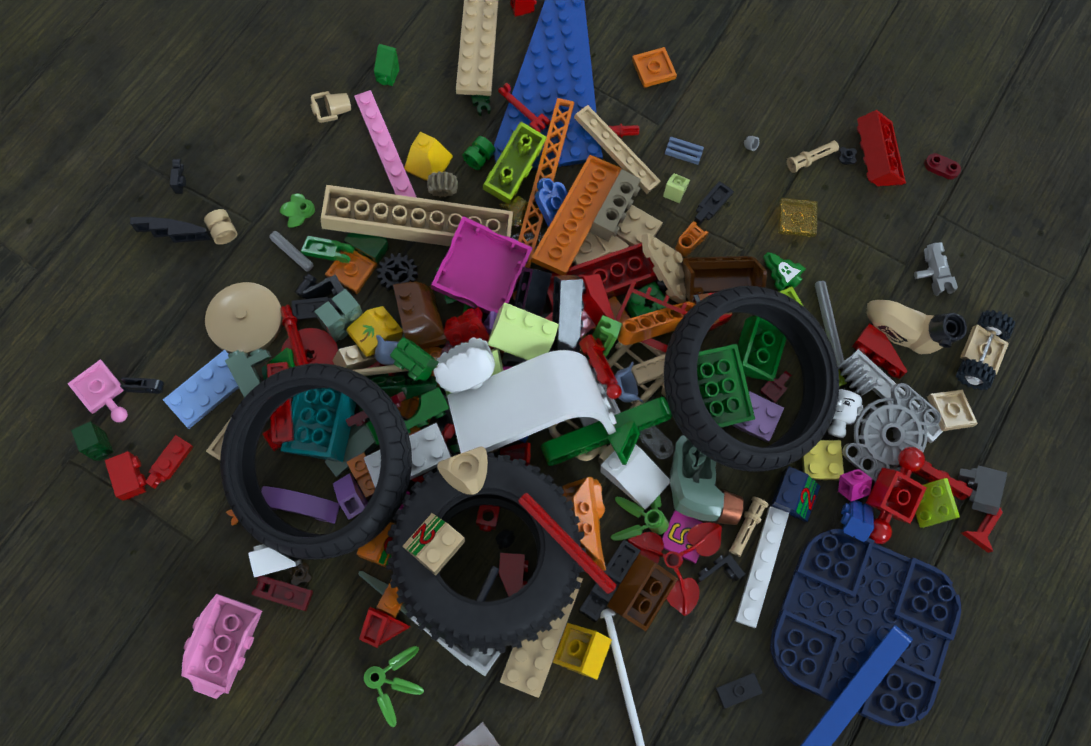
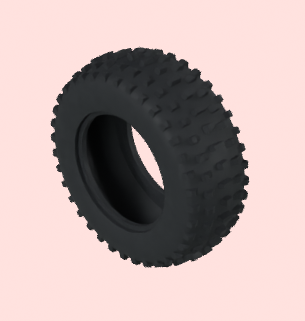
M487 453L486 479L481 490L473 495L462 493L452 487L443 478L438 468L435 473L429 471L423 475L424 482L420 483L417 481L410 490L413 492L411 496L406 494L404 499L401 500L404 507L403 509H397L396 514L393 516V520L397 523L396 525L392 524L391 529L388 531V536L393 537V539L388 541V547H386V554H391L386 567L388 571H393L390 585L391 588L398 587L399 591L396 592L398 603L405 602L407 617L410 619L415 616L417 618L416 622L419 625L418 629L421 631L425 627L429 629V633L432 636L431 639L437 642L439 637L445 639L449 648L452 649L454 644L461 645L466 653H470L471 648H478L479 652H483V654H487L488 648H495L496 651L504 653L506 652L505 646L511 645L512 648L517 647L519 649L522 647L521 641L527 639L528 642L530 640L534 642L539 639L537 632L540 630L541 632L545 630L550 631L552 629L550 622L552 620L556 621L558 618L561 619L565 615L561 610L563 607L566 608L568 604L573 603L574 599L570 595L574 593L575 589L580 588L581 583L576 581V579L579 577V573L584 572V569L535 520L518 500L525 493H528L581 547L580 540L585 535L584 532H578L579 529L576 524L580 520L578 516H574V512L571 510L573 502L571 500L566 502V497L562 496L564 490L561 486L558 487L555 483L552 484L554 479L550 475L546 477L545 474H540V468L536 466H525V460L514 459L511 461L509 455H498V458H494V453ZM480 505L499 506L515 513L529 527L536 542L537 566L533 576L518 592L497 601H475L457 594L442 580L439 573L435 576L402 547L431 513L446 523L463 510Z

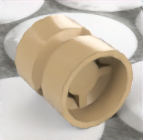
M214 210L205 216L204 222L209 231H211L210 234L216 244H226L237 237V231L231 223L226 210Z

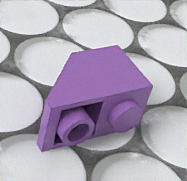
M349 473L333 483L338 503L348 520L359 515L367 506L368 501L352 474Z

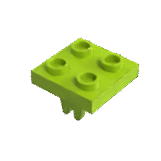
M947 478L923 485L927 489L916 511L920 528L960 518Z

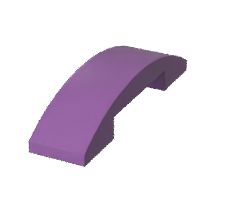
M267 486L262 488L261 493L273 510L287 511L334 524L336 522L340 508L339 503L286 489Z

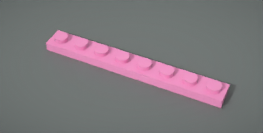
M371 90L355 95L356 103L395 195L416 197Z

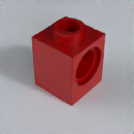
M480 505L476 520V526L480 527L479 530L491 532V529L496 530L501 507ZM490 512L494 518L491 521H485L482 516Z

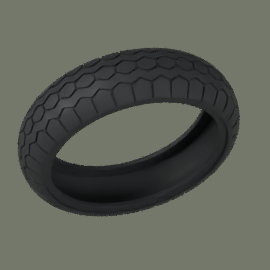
M739 286L709 295L684 315L669 341L663 374L665 394L671 414L679 429L694 447L713 461L733 469L769 471L799 460L822 439L836 411L839 396V372L835 353L828 336L816 318L804 306L791 297L772 289L757 286ZM725 313H748L774 325L788 339L801 365L803 398L798 416L783 437L764 448L742 443L727 434L714 421L700 394L697 378V361L700 347L710 327Z
M314 363L294 366L277 372L259 383L246 395L233 413L224 434L220 456L223 489L227 501L241 525L259 542L281 554L314 560L334 558L350 553L378 536L391 522L397 509L400 508L401 500L404 499L409 486L412 469V450L408 430L402 415L391 398L377 384L364 375L332 364ZM317 388H333L350 397L364 410L376 431L381 453L379 479L369 503L352 522L331 534H313L301 531L278 517L261 493L255 468V456L259 437L271 415L279 406L293 396Z

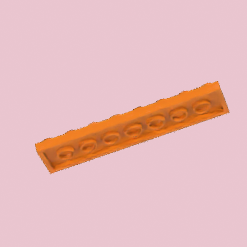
M589 155L531 257V262L562 276L567 274L622 168Z

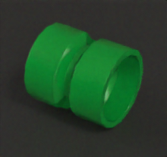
M478 136L472 143V146H469L462 154V157L471 168L480 170L486 163V160H489L496 152V149L488 139Z

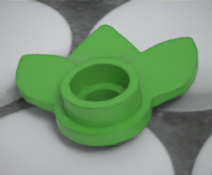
M299 193L292 194L291 202H286L280 208V213L289 217V228L301 225L305 218L311 217L315 212L314 204L310 200H306Z

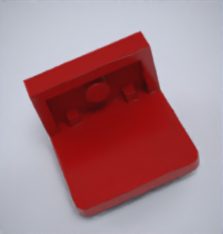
M479 307L475 309L470 308L463 315L451 317L446 321L444 335L453 348L455 345L468 343L469 339L473 337L476 339L481 338L488 343L490 334L482 323L483 312Z

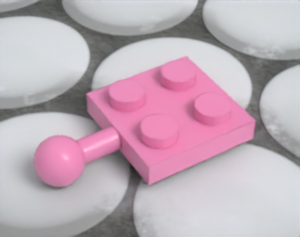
M101 359L68 383L92 414L106 404L111 410L113 421L123 422L128 416L126 409L118 407L112 400L124 391L120 387L122 384Z

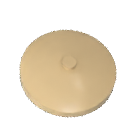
M250 282L230 285L216 294L207 308L205 315L207 333L212 341L220 349L226 350L227 353L239 350L250 355L251 352L259 348L264 350L274 342L281 331L283 320L280 310L281 305L276 296L262 285Z

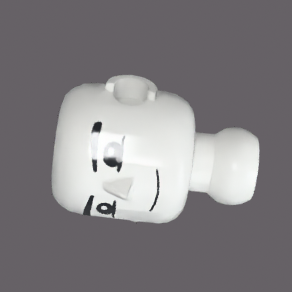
M839 389L836 411L832 424L828 428L829 435L838 438L845 437L846 425L854 424L863 410L860 395L848 390Z

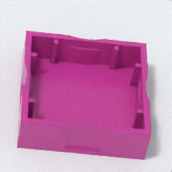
M463 216L453 236L446 257L443 259L432 282L431 289L470 307H479L482 312L488 315L491 311L498 313V310L504 303H509L522 268L525 267L533 248L508 236L499 235L488 227Z

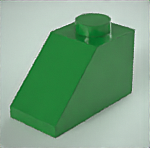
M379 44L374 68L376 82L382 85L393 86L400 70L396 48Z

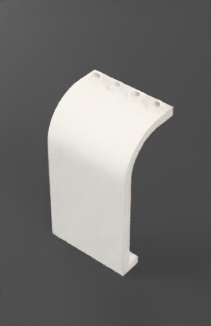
M558 350L542 354L490 376L476 390L468 389L447 395L461 453L480 446L484 447L488 453L575 417H592L599 420L609 435L616 432L614 424L617 422L613 412L609 413L608 411L611 405L608 398L603 397V393L606 392L603 384L598 383L595 368H592L585 356L569 350Z

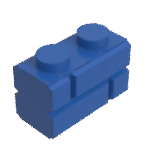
M858 500L850 501L849 504L845 503L841 514H843L841 523L844 524V533L852 537L855 536L860 541H867L874 529L873 507L866 504L862 505V502Z

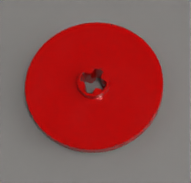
M305 328L298 331L308 364L334 365L332 360L338 352V346L327 332L317 328ZM289 337L283 344L281 352L286 348L292 350ZM308 352L313 354L312 359H309V357H307Z

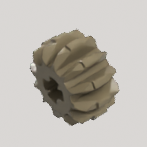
M446 171L433 172L428 176V192L433 196L439 197L453 196V194L457 193L458 189L457 176L453 175V173H446Z

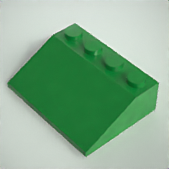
M737 344L700 351L697 361L698 385L703 402L714 421L720 427L755 420Z

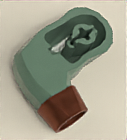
M684 435L681 436L676 442L669 479L674 509L685 516L698 520L737 525L743 512V497L725 490L720 491L715 486L716 462L701 453Z

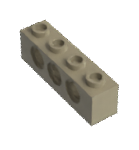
M621 169L591 226L590 232L608 242L611 236H616L620 228L617 226L618 222L623 223L627 215L624 212L625 209H630L634 201L631 199L632 196L636 197L641 188L638 186L640 178Z

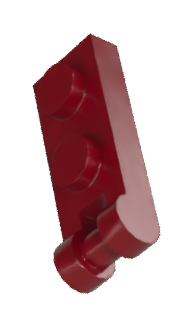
M258 576L256 580L258 584L256 589H253L251 595L307 611L313 591L269 577ZM266 584L270 585L268 593L263 592Z

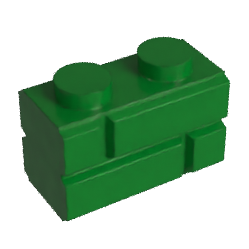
M405 337L401 338L397 347L390 354V357L395 360L393 364L402 370L404 368L408 370L409 373L407 375L416 381L418 379L426 381L439 363L430 354Z

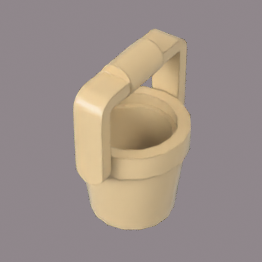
M329 91L311 95L312 104L310 106L319 123L338 119L337 115L351 111V104L347 93L330 94ZM324 97L329 116L321 118L315 99Z

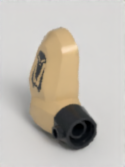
M873 300L867 303L866 313L872 324L886 334L887 338L894 344L908 347L918 354H931L943 347L950 348L952 343L961 340L967 332L964 318L956 313L932 316L890 300Z

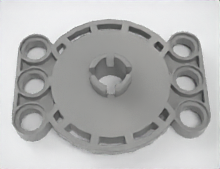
M904 383L895 384L891 388L892 398L875 400L861 411L854 426L855 443H848L842 449L845 459L871 477L873 483L876 482L882 467L900 471L901 467H898V456L904 448L916 447L924 452L928 432L926 426H936L941 420L939 411L909 385ZM899 387L905 389V395L902 398L898 397L896 393ZM914 399L920 402L918 410H914L911 406ZM885 401V405L879 407L874 406L879 402ZM870 409L871 412L863 419L864 414ZM929 412H932L935 416L932 423L926 420V415ZM862 423L860 435H858L859 425ZM889 428H893L894 441H889L886 438V431ZM851 446L857 449L855 457L848 455V449ZM865 459H869L872 463L869 470L863 468V461Z

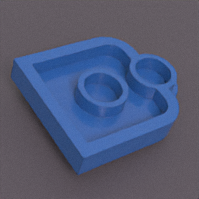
M542 178L537 183L538 191L535 194V201L549 227L568 192L562 183H554L549 178Z

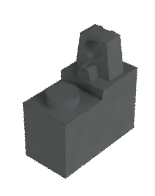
M979 465L977 469L972 468L968 470L961 468L958 480L967 482L973 489L969 501L973 502L972 509L997 515L1007 472Z

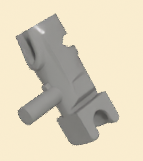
M942 242L927 245V248L924 249V254L929 268L914 272L915 279L932 276L933 283L931 285L935 296L945 290L944 288H946L948 294H952L958 288L955 277L951 276L947 257L941 255V252L945 251Z

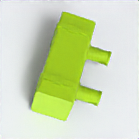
M520 122L515 131H513L510 140L492 171L489 172L483 184V190L510 204L524 178H527L533 167L532 164L536 157L539 156L547 137Z

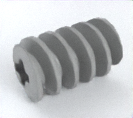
M852 355L838 364L837 367L838 369L843 368L841 376L848 375L845 382L852 381L849 388L856 387L857 389L854 393L863 396L878 386V384H870L873 377L866 378L869 371H861L864 364L857 365L860 359L859 357L852 359Z

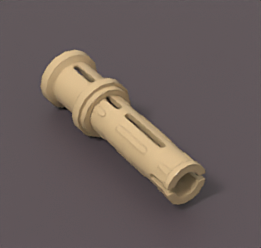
M834 140L810 152L803 151L794 158L789 157L787 159V166L792 173H795L802 167H809L813 161L838 151L839 145Z
M752 497V503L748 511L744 513L745 520L729 549V552L738 557H741L755 525L761 522L762 519L760 517L764 509L769 506L766 501L758 497Z

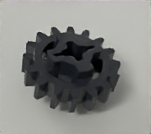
M392 253L390 259L384 257L385 263L379 262L381 268L377 269L379 274L377 277L381 281V286H386L388 292L391 289L394 290L393 284L415 282L414 278H418L417 266L414 265L413 259L409 260L408 255L401 257V253H398L397 257H394Z

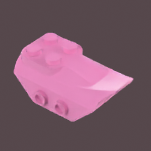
M216 594L200 614V617H197L194 621L192 636L187 639L184 645L185 652L183 654L181 676L190 680L194 691L215 699L223 693L229 694L238 670H241L245 663V652L247 649H250L254 637L252 636L262 610Z

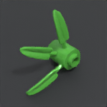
M660 495L650 505L652 510L647 513L644 512V508L625 498L615 497L616 503L638 518L641 515L644 516L646 525H635L619 531L611 536L612 540L621 541L641 535L642 530L647 528L658 535L667 531L669 522L665 515L658 510V507H661Z
M417 646L410 647L390 659L388 662L389 666L382 669L373 666L364 674L365 684L369 688H377L380 695L377 697L378 704L387 723L391 727L396 726V716L388 694H383L381 686L384 683L391 684L393 690L416 695L423 694L424 689L415 683L397 677L393 681L385 679V673L391 668L392 670H397L412 659L419 651ZM373 673L379 675V679L376 682H373L370 678Z

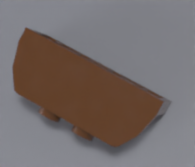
M417 281L393 284L405 338L413 341L422 349L447 344L435 294L431 286Z

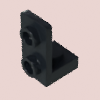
M333 275L307 288L302 294L305 299L322 298L330 293L336 296L344 288L337 276Z
M721 555L713 561L715 566L710 570L708 567L704 568L698 573L699 578L695 581L697 584L722 565L725 568L724 572L727 577L734 581L740 579L745 573L731 555H728L726 558Z

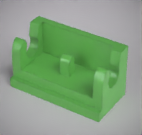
M602 315L592 336L595 340L600 338L605 348L603 353L607 357L618 337L622 323Z

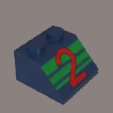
M788 466L782 472L770 506L788 512L790 516L804 522H808L820 485L808 474Z

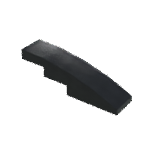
M130 217V224L136 232L151 231L154 237H170L173 243L211 240V236L206 228L188 222L156 217Z
M623 540L608 563L606 571H604L616 584V588L607 594L596 583L578 612L596 623L601 612L605 609L641 550Z

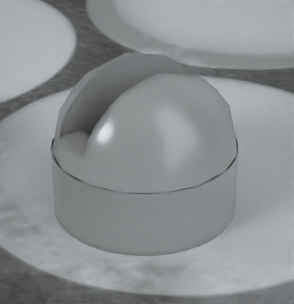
M755 136L746 137V140H744L745 148L755 151L759 146V138Z

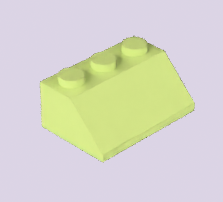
M504 303L498 310L488 345L522 359L530 360L549 352L559 324Z

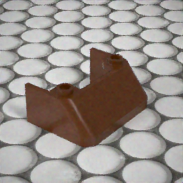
M688 257L682 261L684 286L686 288L685 295L689 302H693L694 295L703 294L706 291H721L739 286L766 288L767 270L755 257Z

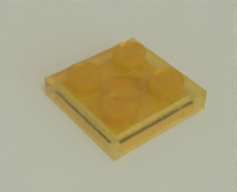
M781 198L779 234L815 237L817 235V201Z

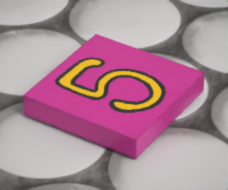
M675 510L670 519L669 527L662 537L664 549L669 552L675 551L680 553L692 547L693 545L687 540V534L692 527L703 522L685 516ZM695 548L682 557L696 564L699 554Z

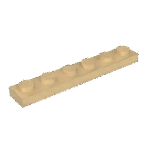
M589 105L575 114L574 118L624 171L641 179L638 185L646 194L659 185L661 181Z

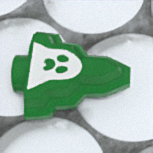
M770 252L763 256L766 266L771 270V278L775 281L774 286L779 292L788 287H793L794 289L803 280L800 275L806 268L800 263L795 264L789 259L783 260L778 255Z

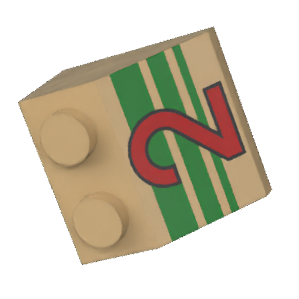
M431 513L402 547L436 576L464 544L465 538L448 523Z

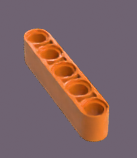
M689 301L685 302L687 303L685 311L688 312L696 304ZM683 303L676 304L673 306L681 309ZM666 307L627 319L623 322L617 339L623 345H631L672 332L684 315Z

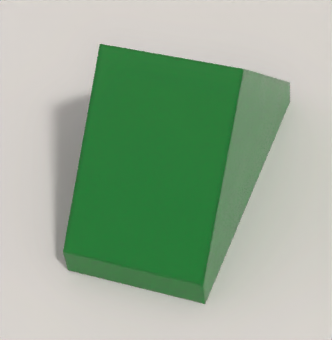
M629 421L618 427L613 434H606L622 465L627 464L640 435L634 421Z

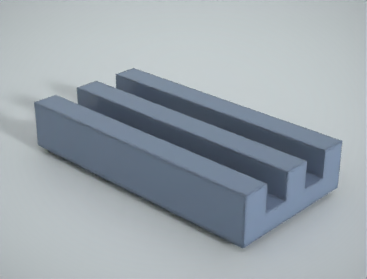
M670 137L665 155L698 165L704 147Z

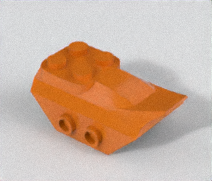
M586 477L562 486L564 490L562 496L566 497V502L570 500L573 502L571 510H573L575 517H579L580 522L576 524L578 525V532H584L585 535L580 540L581 548H586V554L603 571H606L600 539L599 520L605 512L601 493L602 486L597 479Z

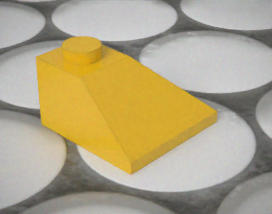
M419 132L411 145L404 169L427 181L428 176L433 172H444L453 155L435 138Z

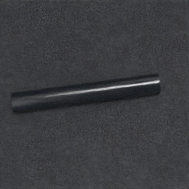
M491 566L475 601L485 602L499 572L498 568Z

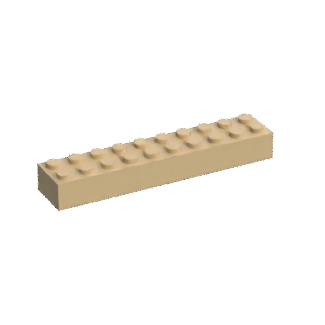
M326 185L321 213L322 229L451 246L453 236L463 216L488 227L499 235L511 237L513 211Z

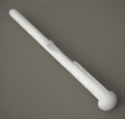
M604 609L600 614V619H605L609 638L612 639L611 647L636 746H645L612 618L616 614L612 609Z

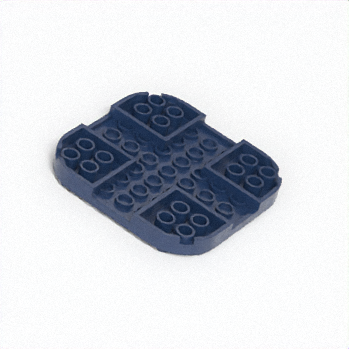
M832 529L811 539L800 554L771 634L770 648L772 658L779 672L789 682L834 703L885 635L896 625L912 637L913 640L858 710L857 714L886 726H907L924 718L934 704L941 682L939 675L949 643L954 640L961 617L960 597L956 594L950 578L938 568L916 558H908L874 543V540L870 538L863 542L856 539L855 536L852 537L844 533L843 529Z

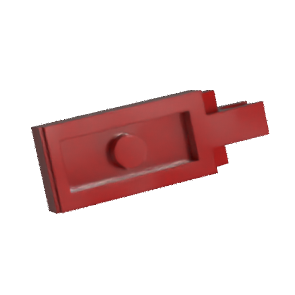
M175 435L152 465L149 471L151 474L145 483L156 489L161 481L165 482L167 479H170L193 449V446Z

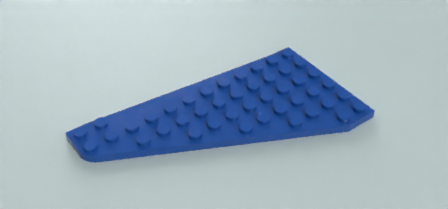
M545 0L512 95L535 116L538 117L540 114H544L550 122L557 98L574 102L558 167L585 163L589 155L603 160L599 143L574 118L575 114L587 105L596 113L584 0ZM510 102L494 143L496 149L494 153L495 163L518 124L523 122L529 126L531 123ZM559 106V110L561 113L569 110V107ZM562 121L555 123V126L559 129L564 124ZM550 124L548 126L545 125V129H540V133L546 137ZM557 136L550 139L553 145L560 142ZM544 145L539 156L536 157L532 164L531 171L538 170ZM553 151L546 155L549 161L556 157Z

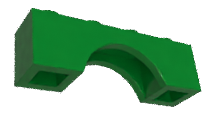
M439 387L418 396L419 403L415 414L404 421L408 433L411 432L410 428L416 425L420 428L428 424V419L434 416L437 419L446 414L445 410L449 409V406ZM371 421L366 422L365 425L369 430L375 444L379 445L378 437L373 424L371 423Z

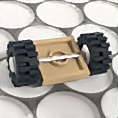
M986 310V312L983 311L977 324L972 327L960 357L963 361L959 366L956 378L958 381H961V384H966L969 388L971 386L973 389L978 388L979 390L991 388L1009 344L1006 341L1010 339L1015 327V320L1012 317H1008L1006 313L1003 315L1000 311L996 313L995 310L991 312Z

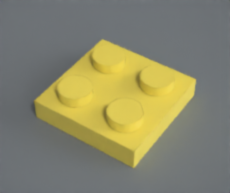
M820 440L813 449L802 457L803 472L808 474L813 480H840V475L844 474L841 440Z

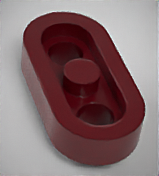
M936 153L930 154L924 162V166L928 171L946 179H955L961 172V166L956 161Z

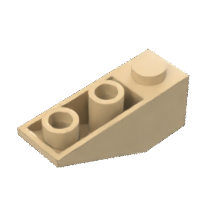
M357 345L339 349L332 360L334 365L351 370L365 369L377 362L375 354L366 357Z

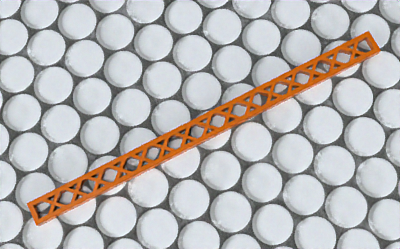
M557 98L547 139L518 239L519 242H523V244L528 246L532 245L533 248L527 260V265L525 264L526 268H531V257L535 252L544 219L542 213L539 214L541 212L540 209H536L533 205L535 194L538 191L537 183L540 178H549L554 182L574 108L573 101ZM559 106L569 107V110L561 113ZM562 121L564 126L557 129L555 123ZM557 136L560 142L553 145L550 139ZM553 151L556 157L549 161L546 155ZM549 167L552 173L544 176L542 170ZM536 216L539 221L531 225L528 219ZM531 232L534 238L527 242L524 235ZM517 291L513 292L510 300L513 298L515 301ZM500 350V353L503 358L504 351Z

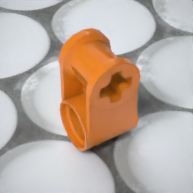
M695 221L688 226L678 239L675 250L681 253L683 257L690 255L709 233L699 228Z

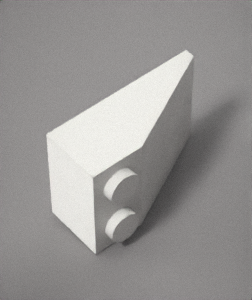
M636 444L626 465H622L615 451L601 464V473L639 506L644 508V510L670 484L669 478Z

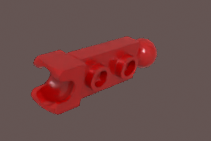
M590 334L583 338L579 345L583 353L589 356V363L595 368L598 381L603 385H607V396L611 399H617L620 397L622 390L617 384L614 373L603 353L605 348L600 338L595 340Z

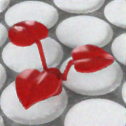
M711 522L695 525L687 534V540L693 546L680 553L670 551L667 554L661 553L664 549V542L661 536L654 532H645L628 539L630 544L641 550V555L657 564L661 556L668 567L674 568L679 580H677L666 599L672 607L684 616L688 615L697 605L700 590L693 578L683 580L678 569L683 563L682 556L693 551L695 548L701 556L715 554L721 545L722 527Z

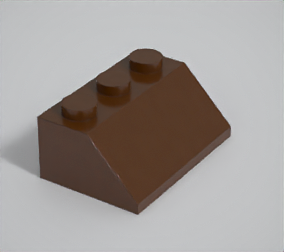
M639 553L607 607L644 631H647L678 578Z

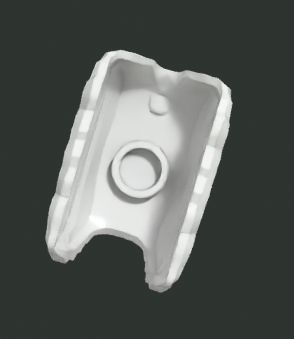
M473 337L469 339L468 343L455 345L448 353L443 352L437 358L439 363L433 371L436 382L439 383L441 388L450 393H458L468 389L476 390L481 387L482 382L492 375L495 361L487 341Z

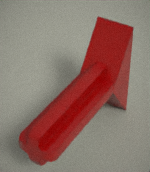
M999 508L997 515L987 513L976 532L965 531L961 534L986 552H993L988 536L1003 511Z

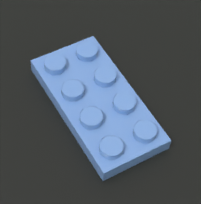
M223 350L163 399L188 429L239 388L225 362L229 358L226 350Z

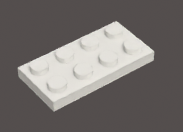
M437 423L409 436L412 450L410 480L436 468L439 461L451 457ZM380 450L364 457L375 488L381 467Z

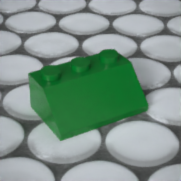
M755 315L746 318L738 342L744 375L746 377L774 381L787 338L774 325Z

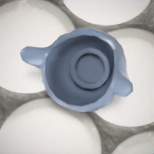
M376 335L378 345L375 349L376 361L386 366L394 365L395 360L390 357V354L399 342L384 341L380 335Z
M632 362L629 367L617 371L614 375L618 382L617 384L622 390L618 399L626 403L637 400L644 403L638 397L637 383L631 372L634 364Z

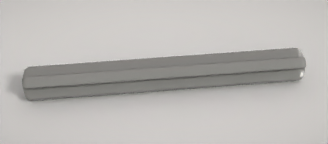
M818 281L815 284L822 319L838 365L844 361L826 282Z

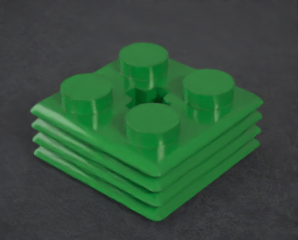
M655 281L638 289V291L646 294L648 287L652 288L650 296L661 301L665 298ZM631 293L625 306L632 318L666 308L634 293ZM645 304L651 305V308L644 306Z

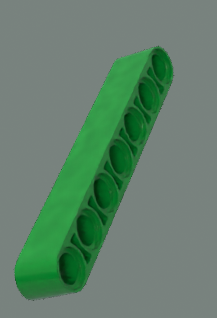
M660 397L614 415L617 422L614 424V427L617 429L629 421H634L640 432L663 423L673 416L665 397ZM598 421L547 441L540 448L547 465L553 466L607 445L610 442L606 436L608 432L604 425Z

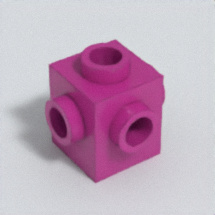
M860 469L840 475L838 492L851 502L869 496L872 478Z

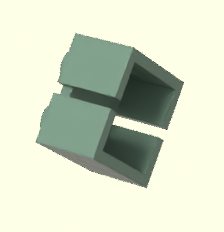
M346 289L332 298V301L341 310L340 312H337L329 301L314 311L322 327L335 342L344 339L348 335L346 329L363 314L360 305Z

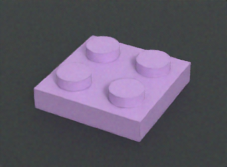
M749 391L755 420L734 424L733 427L768 443L784 407Z

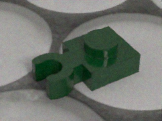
M470 95L473 107L477 106L479 116H482V109H486L488 114L491 113V108L488 104L490 103L489 96Z

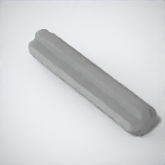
M274 231L270 234V239L305 271L308 272L313 268V263L280 233Z

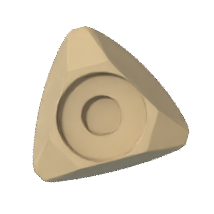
M480 446L439 461L437 468L452 487L465 494H476L483 487L487 475L488 461L486 449Z

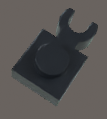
M173 159L170 186L175 194H183V187L186 186V178L182 175L184 164H181V159Z

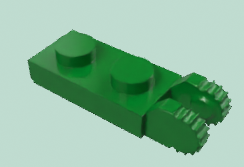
M307 236L300 252L306 256L349 263L351 258L339 252L341 250L345 253H353L354 247L336 240Z

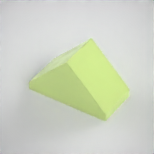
M674 173L666 184L663 197L680 203L690 180Z

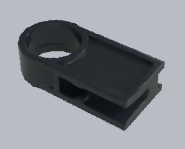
M121 378L125 385H120V387L126 392L163 393L164 382L161 380Z

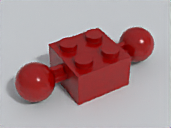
M906 447L900 452L898 456V462L901 466L900 471L882 467L866 503L881 511L879 517L874 519V529L868 537L874 540L876 544L886 543L891 538L892 528L889 524L891 517L895 520L911 524L927 487L910 478L912 472L920 470L925 463L923 452L916 447Z

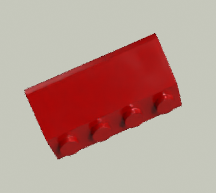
M878 110L858 118L857 130L861 135L862 141H860V145L865 154L863 159L868 168V180L877 186L905 184L906 181L893 122Z

